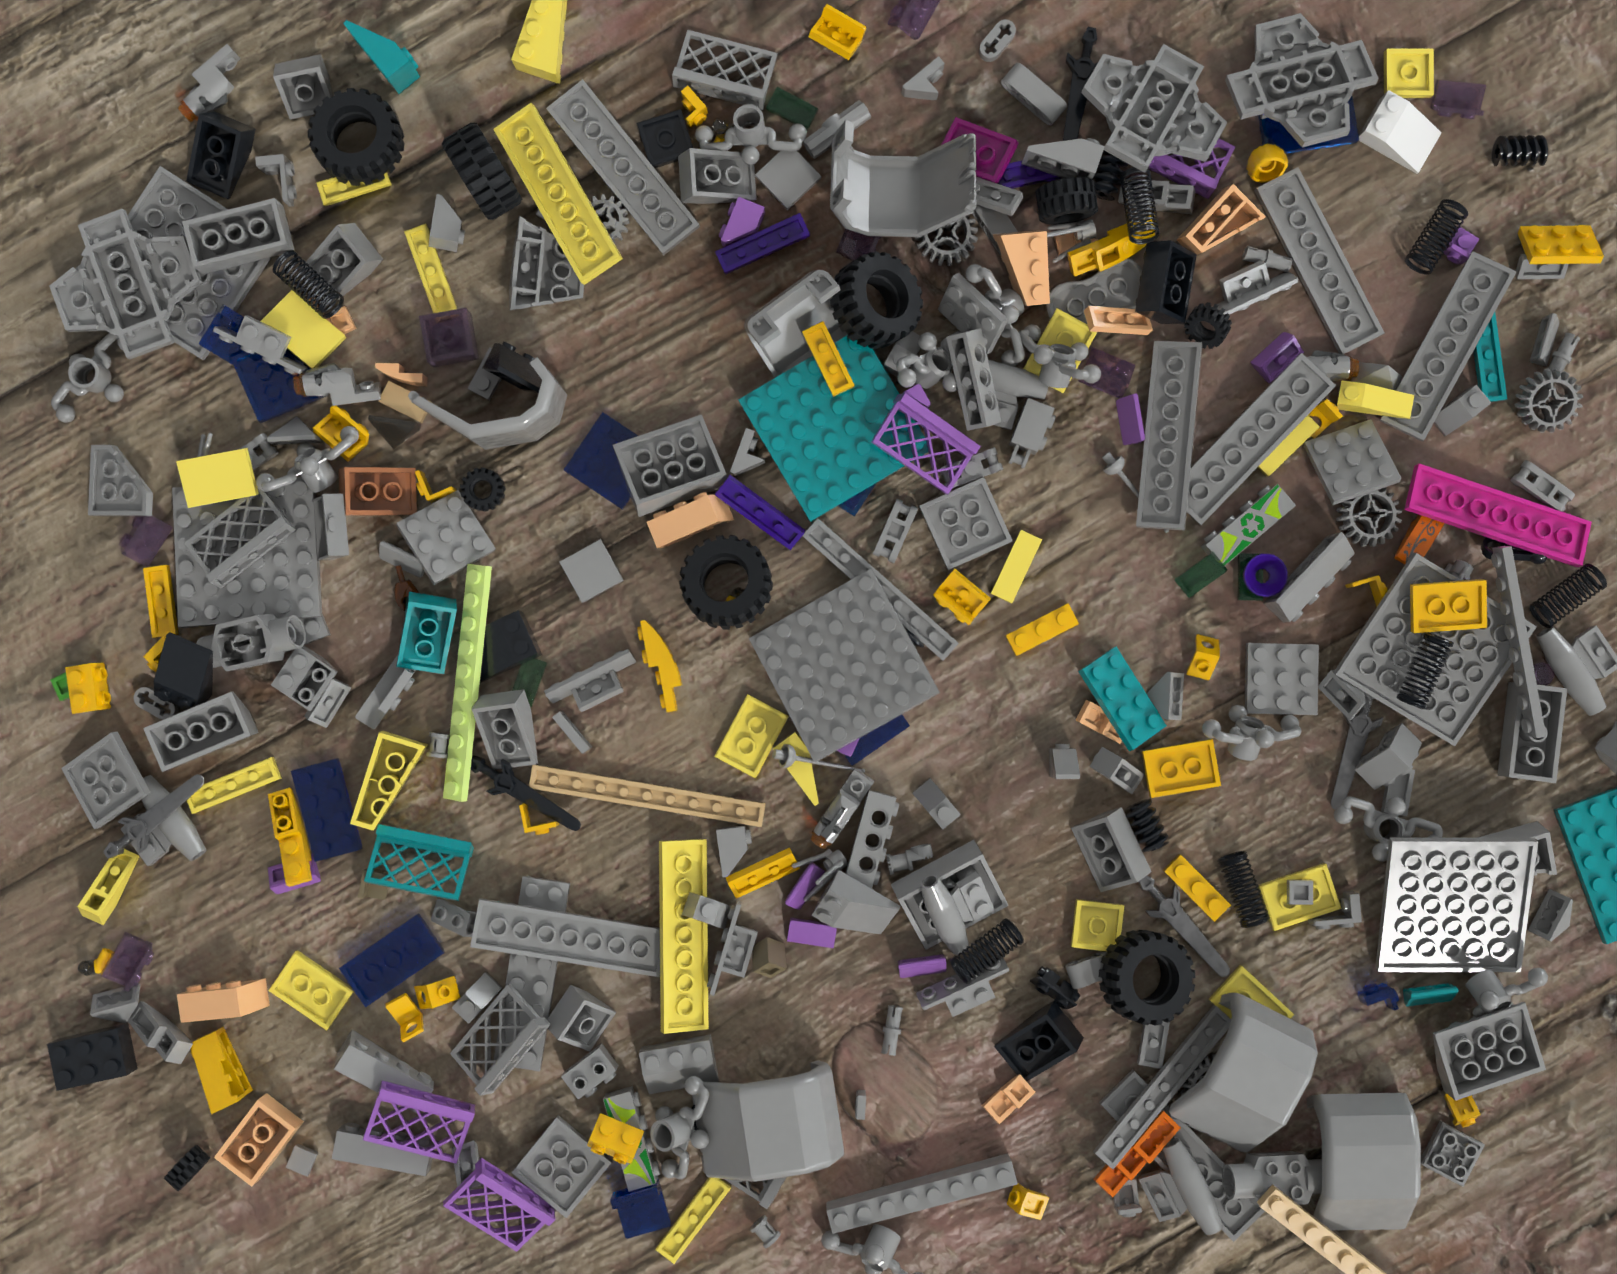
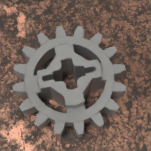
M602 194L601 200H597L593 196V203L591 204L594 209L602 207L596 210V213L600 220H604L607 217L608 223L603 222V225L608 233L613 231L609 235L614 244V239L616 238L622 241L621 233H628V229L624 225L630 224L629 218L625 217L628 215L627 210L622 209V202L619 201L615 204L614 196H611L609 200L606 199L604 194ZM614 210L619 215V221L613 218Z

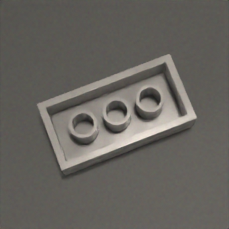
M275 198L182 221L193 268L202 274L281 255L289 250L295 251L284 206Z
M1508 682L1497 776L1556 783L1567 688L1537 685L1546 737L1533 738L1526 736L1522 729L1521 721L1523 715L1517 703V697L1519 696L1518 687L1514 682Z

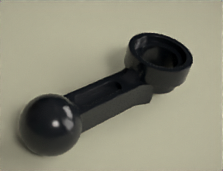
M1486 537L1481 544L1482 554L1486 558L1491 559L1493 551L1488 547L1495 548L1507 546V544ZM1512 547L1514 560L1531 561L1534 564H1542L1547 560V557L1544 555Z

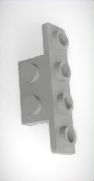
M1260 260L1219 280L1224 301L1217 304L1219 305L1217 309L1224 308V315L1245 310L1249 305L1257 301H1264L1272 294L1290 289L1292 285L1299 282L1298 277L1290 272H1284L1270 279L1266 263Z
M248 315L244 316L238 333L224 326H215L213 332L219 334L218 338L228 343L235 342L241 345L240 348L250 354L256 352L263 356L262 359L273 365L278 363L284 366V370L290 374L298 375L308 370L306 366L284 356L291 336Z
M629 649L619 651L612 657L599 661L582 672L574 673L570 678L562 682L554 683L550 688L544 690V693L552 703H556L573 694L581 712L586 711L624 692L616 672L636 663L635 657Z
M398 655L355 716L357 720L371 729H376L389 709L395 710L402 700L398 697L403 689L408 691L415 681L412 675L416 670L396 667Z
M737 901L736 906L731 905L727 919L732 920L730 928H724L721 942L725 943L723 951H717L714 964L718 965L716 975L711 973L707 985L708 988H711L710 995L712 996L715 995L721 971L743 978L746 974L758 931L736 924L742 904L741 901Z
M1001 956V960H997L996 964L992 962L993 967L988 966V970L984 969V973L980 972V976L975 975L976 979H972L970 984L964 983L955 974L918 991L916 995L922 1009L927 1010L945 1001L952 1017L995 998L988 981L1009 972L1004 958Z

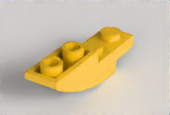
M1126 223L1107 231V237L1067 252L1071 273L1075 277L1095 268L1101 272L1131 257L1145 247L1146 244H1135L1129 240ZM1154 230L1135 232L1134 234H1147ZM1155 232L1148 236L1141 237L1132 235V237L1136 239H1147L1153 237L1155 235Z
M642 620L640 621L641 626L637 627L639 640H644L645 649L642 650L644 664L648 663L649 668L657 666L659 668V671H655L657 685H662L663 694L659 695L661 707L666 708V712L677 711L674 687L683 686L676 661L668 645L657 630L648 621Z
M286 788L268 794L274 836L279 841L285 883L291 887L311 881L309 861L312 858L293 790L292 788Z

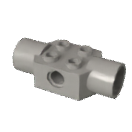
M262 614L217 624L214 634L199 638L196 644L213 651V668L222 666L227 672L283 660L285 651L304 646L306 632L302 621L295 615L277 619L274 614Z
M1294 1151L1247 1153L1244 1163L1224 1165L1222 1170L1224 1192L1230 1200L1249 1199L1251 1203L1258 1205L1257 1201L1273 1184L1297 1204H1308L1312 1194H1321L1322 1159L1307 1160L1304 1154Z

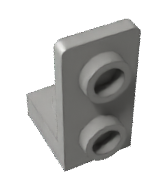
M284 154L256 156V166L263 173L277 175L280 171L283 202L289 207H293L294 199L297 198L295 185H292V176L295 175L293 162Z
M1353 891L1343 892L1340 905L1345 915L1312 918L1308 920V923L1316 926V929L1319 930L1330 929V925L1339 924V927L1348 928L1354 927V923H1361L1359 893Z
M437 899L431 921L463 937H472L477 912L466 911L443 899Z

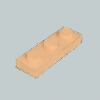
M1088 306L1084 310L1089 331L1148 335L1153 331L1150 319L1135 312V309Z

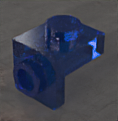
M1376 983L1364 986L1362 991L1357 992L1360 1002L1367 1006L1385 1000L1388 1008L1394 1011L1399 1009L1397 1005L1399 1001L1397 992L1394 988L1384 983L1379 985Z

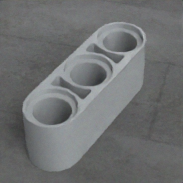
M1016 63L1001 80V84L1006 91L1047 125L1051 126L1067 108L1066 102L1021 63Z
M976 204L972 214L999 255H1001L993 234L1018 231L1006 214Z

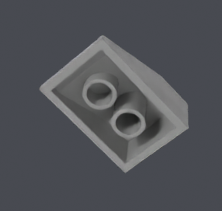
M1091 138L1030 145L1021 164L1061 178L1085 177L1093 179L1105 146L1100 145L1099 141Z
M689 148L678 156L681 202L693 204L736 202L738 197L748 201L757 200L754 164H746L742 160V152Z
M355 223L336 225L306 263L313 270L317 271V274H320L324 281L332 285V288H335L336 291L344 296L368 277L382 262L383 258ZM307 270L303 271L301 273V276H303ZM308 274L307 276H305V277H304V280H306V279L309 277L310 274ZM312 277V278L307 282L308 285L311 283V281L313 280L314 277ZM315 281L310 287L313 288L317 281ZM321 284L318 285L313 291L316 292L321 286ZM325 287L318 292L317 296L323 292ZM327 291V292L320 298V300H322V299L327 295V293H328L329 291ZM333 299V300L326 306V308L329 307V306L335 301V299Z
M525 690L481 695L472 707V712L493 769H502V759L509 762L511 767L536 765L538 759L532 712Z
M838 870L821 895L812 916L833 928L881 934L901 906Z

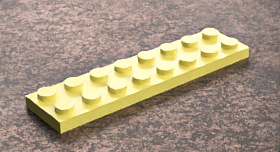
M529 103L495 127L493 130L580 282L583 285L587 284L623 259L536 107Z
M707 839L659 841L661 1033L663 1034L709 1029L707 987L708 924L682 915L689 892L707 897Z

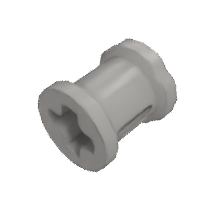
M429 732L431 740L426 756L447 758L446 748L450 734Z
M765 1215L760 1217L750 1227V1231L752 1233L755 1232L762 1240L765 1249L770 1247L781 1235L778 1230L775 1231L767 1222Z

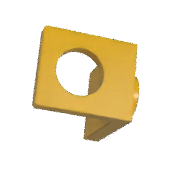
M1328 399L1320 402L1308 414L1310 417H1318L1321 421L1320 428L1310 437L1315 439L1331 423L1343 417L1337 406Z
M421 470L415 471L419 481L416 483L420 495H425L426 500L431 503L457 491L456 488L451 486L433 494L425 473Z
M1379 575L1345 585L1346 588H1351L1369 582L1376 606L1379 605L1388 591L1385 583L1381 582Z
M1196 634V651L1187 669V675L1210 680L1220 658L1219 640ZM1201 642H1208L1214 648H1207Z
M525 803L519 805L525 833L535 831V835L549 833V828L559 825L558 822L552 821L531 826L527 805Z
M450 976L427 985L414 986L420 1009H433L460 999L455 976ZM422 992L425 995L426 1002L422 998Z
M407 993L385 1004L386 1009L400 1025L402 1042L424 1031L423 1014ZM417 1024V1027L412 1032L407 1033V1030L412 1025Z

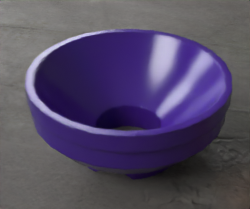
M1260 554L1253 557L1246 564L1243 572V580L1248 590L1261 597H1270L1278 594L1285 587L1288 579L1286 565L1279 557L1272 554ZM1259 569H1264L1268 573V580L1265 583H1260L1256 580L1255 575Z

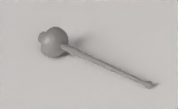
M1107 452L1102 457L1107 463L1103 471L1108 475L1118 474L1139 499V492L1122 471L1125 464L1123 456L1120 455L1115 459L1110 452Z
M784 744L781 750L774 749L772 752V758L779 759V765L782 768H788L795 761L854 770L853 767L821 760L814 762L811 758L797 756L795 749L789 744ZM858 769L861 772L865 773V769Z

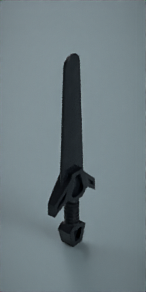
M1087 27L1081 39L1084 44L1081 58L1076 61L1069 53L1066 56V64L1072 71V80L1063 141L1078 139L1087 98L1081 92L1098 64H1094L1090 59L1092 47L1097 41L1096 28Z
M472 756L471 770L474 773L480 771L494 780L495 787L488 789L486 792L491 795L507 793L573 831L580 829L581 823L577 818L517 779L509 762L504 759L501 760L502 772L499 773L485 764V758Z

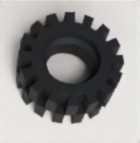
M1208 302L1205 306L1201 303L1192 310L1184 324V328H1187L1185 334H1190L1188 337L1190 341L1194 339L1195 342H1202V348L1205 349L1208 345L1209 349H1213L1214 346L1218 347L1224 341L1231 330L1232 322L1228 320L1230 317L1228 313L1223 314L1225 312L1224 308L1218 310L1219 305L1214 304L1211 307V303ZM1201 321L1210 323L1215 330L1205 328Z
M481 467V469L475 468L474 471L467 472L466 478L463 477V484H460V489H462L460 494L464 498V502L470 507L485 512L489 509H495L496 505L502 503L500 501L502 498L504 499V491L506 489L503 485V480L497 473ZM480 481H488L492 488L491 494L483 499L478 498L474 492L475 485Z
M195 1145L173 1166L164 1179L175 1190L179 1191L204 1167L211 1157L198 1145Z

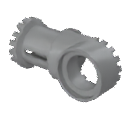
M931 844L913 846L902 854L892 856L886 854L887 863L890 864L888 865L890 875H893L896 871L906 869L913 871L912 861L925 860V857L927 859L929 857L932 858Z

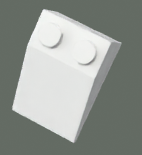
M1388 90L1377 102L1357 140L1418 174L1442 132L1409 101Z

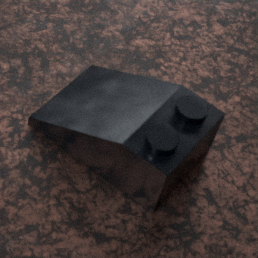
M215 111L199 114L186 182L223 198L230 199L251 153L256 129Z
M503 341L502 344L495 343L482 369L523 391L539 393L542 379L530 364L535 358L526 353L523 356L516 353V347Z
M517 610L486 626L480 683L542 655L524 612Z
M169 632L165 638L154 678V696L162 701L175 704L186 711L207 702L212 696L213 651Z
M1052 1001L1036 1011L996 1043L994 1047L1017 1075L1020 1074L1027 1082L1076 1053L1084 1037L1056 1002Z

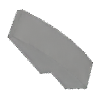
M1130 179L1127 182H1132L1138 179ZM1151 181L1156 211L1192 214L1196 192L1193 185L1170 184L1169 181ZM1120 187L1118 202L1124 204L1122 188Z
M143 1001L139 1002L128 1020L145 1045L155 1048L166 1062L181 1064L193 1045L176 1025Z

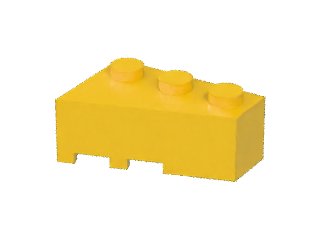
M224 1027L192 1042L191 1055L195 1060L211 1114L240 1101L253 1091Z

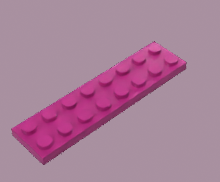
M1422 464L1414 466L1404 510L1535 554L1544 555L1547 558L1574 567L1583 566L1592 523L1571 514Z

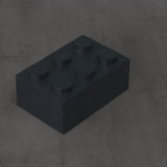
M1171 240L1147 243L1143 256L1144 262L1139 280L1140 285L1135 312L1160 324H1185L1197 254Z
M128 1023L58 1038L47 1044L56 1091L127 1076L138 1069Z

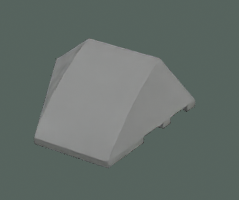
M519 216L513 245L509 285L510 311L583 298L584 285L578 279L554 235Z

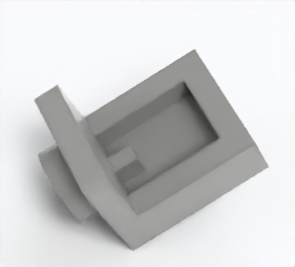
M1135 1177L1132 1181L1128 1179L1113 1197L1114 1208L1118 1215L1134 1217L1136 1213L1142 1212Z

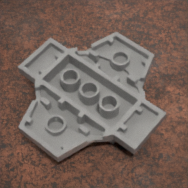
M1301 13L1257 24L1254 30L1255 61L1252 62L1250 69L1229 74L1225 79L1240 119L1260 115L1261 119L1270 118L1278 121L1301 147L1348 136L1350 131V115L1347 102L1354 90L1375 85L1379 79L1363 41L1359 40L1340 46L1332 41L1330 45L1323 43L1318 38L1319 33Z
M1165 44L1162 45L1154 60H1147L1143 65L1134 66L1130 60L1103 54L1081 93L1107 119L1112 134L1104 147V151L1144 173L1154 156L1172 153L1206 162L1227 122L1207 102L1201 103L1197 95L1199 89L1195 82L1204 66Z
M119 209L79 224L78 228L85 244V249L81 254L83 256L81 264L76 268L72 267L49 285L65 330L68 332L107 331L118 336L125 356L128 359H133L173 344L174 340L168 323H170L169 317L174 305L203 283L199 271L193 268L186 238L184 236H167L148 239L133 231L124 209Z

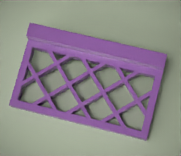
M1219 138L1214 148L1219 147L1227 151L1225 157L1216 159L1212 150L1209 155L1211 161L1201 163L1200 160L1194 159L1196 165L1188 166L1184 164L1182 158L1184 156L1176 154L1154 156L1148 169L1179 185H1193L1195 193L1209 199L1219 183V179L1235 146ZM1213 165L1216 172L1214 179L1205 175L1204 167Z
M898 394L893 402V407L871 443L943 493L949 494L972 455L976 454L981 446L908 394ZM898 410L905 414L906 425H895L894 415ZM921 425L924 428L926 438L915 440L912 426ZM907 427L910 441L899 443L896 429ZM892 430L894 444L887 446L880 441V438L884 432ZM931 439H941L944 451L934 453ZM926 440L929 454L918 456L915 443ZM911 444L913 458L905 459L902 457L900 446ZM958 451L964 458L959 465L952 466L950 452ZM945 454L948 467L937 469L934 456ZM930 457L932 471L924 472L921 470L919 459ZM948 470L950 480L944 486L939 482L937 472Z
M382 1080L363 1140L456 1164L470 1123L475 1115V1104ZM381 1101L392 1103L395 1110L383 1116L379 1110ZM408 1108L415 1109L418 1116L406 1122L401 1112ZM398 1114L403 1124L391 1130L386 1120ZM431 1114L438 1115L442 1122L430 1128L425 1118ZM421 1120L426 1130L414 1136L409 1126ZM455 1120L465 1122L463 1129L454 1134L448 1126L449 1123ZM382 1122L387 1133L381 1136L371 1135L372 1127ZM444 1126L449 1136L437 1142L432 1132ZM406 1129L410 1139L405 1142L397 1141L394 1134ZM429 1134L434 1144L428 1148L420 1147L417 1140ZM452 1140L456 1147L454 1155L443 1153L440 1146Z
M483 1158L475 1164V1170L443 1201L445 1208L516 1252L545 1224L550 1226L555 1221V1209L533 1190ZM477 1180L484 1185V1188L470 1190L469 1186ZM499 1194L502 1196V1200L488 1202V1195ZM485 1195V1202L471 1204L470 1197ZM467 1197L468 1204L465 1205L453 1203L457 1198ZM516 1205L521 1208L520 1212L506 1213V1206ZM503 1207L504 1214L489 1215V1208ZM486 1209V1216L476 1217L472 1214L473 1210ZM535 1217L538 1221L533 1224H525L524 1218ZM521 1218L522 1225L508 1227L507 1220ZM504 1220L505 1227L494 1228L490 1226V1222ZM509 1233H523L517 1241L508 1237Z

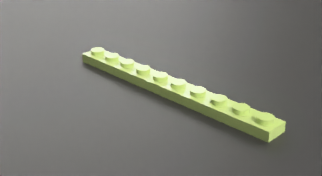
M467 564L443 798L459 802H465L468 798L476 723L472 707L477 702L479 694L492 571L491 566Z

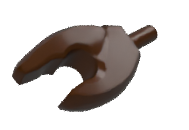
M398 565L395 568L400 582L395 583L394 596L398 606L405 611V597H408L409 592L419 593V591L410 579L405 580L402 567Z

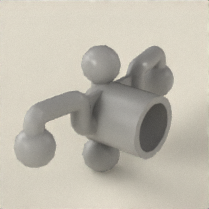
M753 103L742 105L735 111L733 116L734 127L726 131L724 142L710 143L714 134L709 126H700L695 132V138L699 142L700 149L728 151L733 145L744 146L741 157L748 165L758 162L760 153L755 148L758 145H768L772 150L793 152L801 148L802 141L807 135L806 128L802 124L797 123L790 127L788 133L793 142L776 141V132L773 128L765 126L763 112ZM748 126H755L754 128H751V129H744V128H746V127H748Z
M972 264L966 270V278L972 283H978L984 278L991 289L986 292L985 298L1008 318L1001 336L1012 339L1014 350L1009 349L1002 354L1001 361L1003 364L1016 367L1019 362L1023 361L1025 352L1021 336L1011 324L1016 322L1023 313V300L1012 289L1001 290L1000 285L989 269L983 268L978 264Z
M1030 324L1024 330L1019 331L1022 344L1034 354L1035 361L1038 364H1042L1039 375L1041 383L1053 388H1066L1069 386L1071 377L1091 384L1099 381L1101 370L1097 365L1089 364L1083 370L1076 369L1075 360L1082 361L1088 355L1086 344L1077 342L1071 348L1062 344H1053L1051 346L1046 344L1037 345L1035 342L1041 337V330L1037 325Z
M957 331V332H955V333H953V334H951V335L959 334V333H962V332H961V331ZM930 332L921 334L918 339L919 347L928 352L920 357L910 354L897 361L896 369L899 373V384L903 387L919 384L922 388L928 389L942 380L943 388L946 391H957L955 375L951 373L952 361L947 339L944 338L941 341V346L937 348L935 335Z
M108 333L95 346V355L91 359L86 358L83 354H74L70 357L68 371L70 381H65L51 399V406L56 411V417L59 421L68 423L74 420L76 416L72 406L61 404L69 391L77 396H83L88 392L100 393L104 391V396L108 401L115 403L122 400L124 391L121 386L110 384L111 373L109 367L111 366V358L104 352L115 340H117L119 348L124 351L118 336ZM92 369H95V377L88 383L87 375Z
M352 426L344 427L340 432L342 441L333 449L328 448L321 451L310 443H301L297 448L298 456L295 459L294 467L289 469L287 475L274 479L270 474H260L256 479L257 487L264 492L272 491L295 482L297 476L300 475L312 493L326 489L338 478L328 460L336 459L352 444H355L359 438L358 430Z
M1234 705L1229 710L1228 716L1232 722H1235V726L1229 730V733L1222 732L1220 723L1214 719H1209L1202 725V731L1206 737L1229 743V753L1236 758L1247 761L1256 760L1260 749L1271 747L1274 741L1296 738L1302 732L1297 717L1293 715H1286L1281 719L1280 726L1283 731L1277 732L1271 726L1264 725L1261 720L1247 716V710L1242 705Z
M1351 796L1346 797L1342 801L1341 806H1338L1334 811L1335 820L1340 824H1347L1353 818L1351 806L1365 810L1363 816L1364 831L1369 839L1379 842L1373 847L1372 854L1376 860L1381 862L1387 861L1390 837H1411L1416 827L1433 832L1428 838H1442L1443 829L1437 823L1417 817L1409 820L1399 818L1398 816L1406 810L1405 802L1399 797H1393L1386 803L1389 813L1377 811L1372 803ZM1384 820H1389L1391 825L1388 835L1382 837L1379 831L1380 825Z
M1533 968L1528 972L1529 981L1520 985L1510 984L1506 987L1502 985L1492 970H1484L1476 974L1465 985L1478 1003V1006L1473 1010L1474 1016L1470 1020L1514 1005L1511 1002L1512 995H1521L1544 986L1548 981L1546 971L1542 968ZM1453 1022L1449 1025V1027L1460 1024L1461 1022Z
M690 1076L685 1081V1090L688 1094H699L694 1110L689 1107H683L679 1112L673 1114L670 1107L662 1106L655 1113L656 1122L652 1125L650 1132L654 1146L663 1152L672 1150L674 1154L680 1157L679 1164L674 1159H667L663 1162L661 1172L667 1178L684 1179L686 1177L689 1166L687 1146L690 1140L697 1149H703L709 1143V1135L705 1130H694V1122L701 1118L709 1099L708 1089L703 1086L702 1080L697 1076Z
M874 1224L864 1245L860 1243H855L854 1245L840 1242L839 1235L837 1233L832 1234L831 1230L822 1235L821 1242L826 1249L852 1256L860 1254L867 1274H881L888 1268L891 1269L893 1274H909L900 1267L896 1260L892 1259L901 1238L887 1227Z

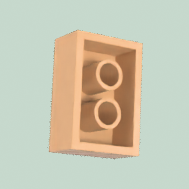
M266 1093L255 1102L214 1158L252 1187L266 1173L304 1121Z

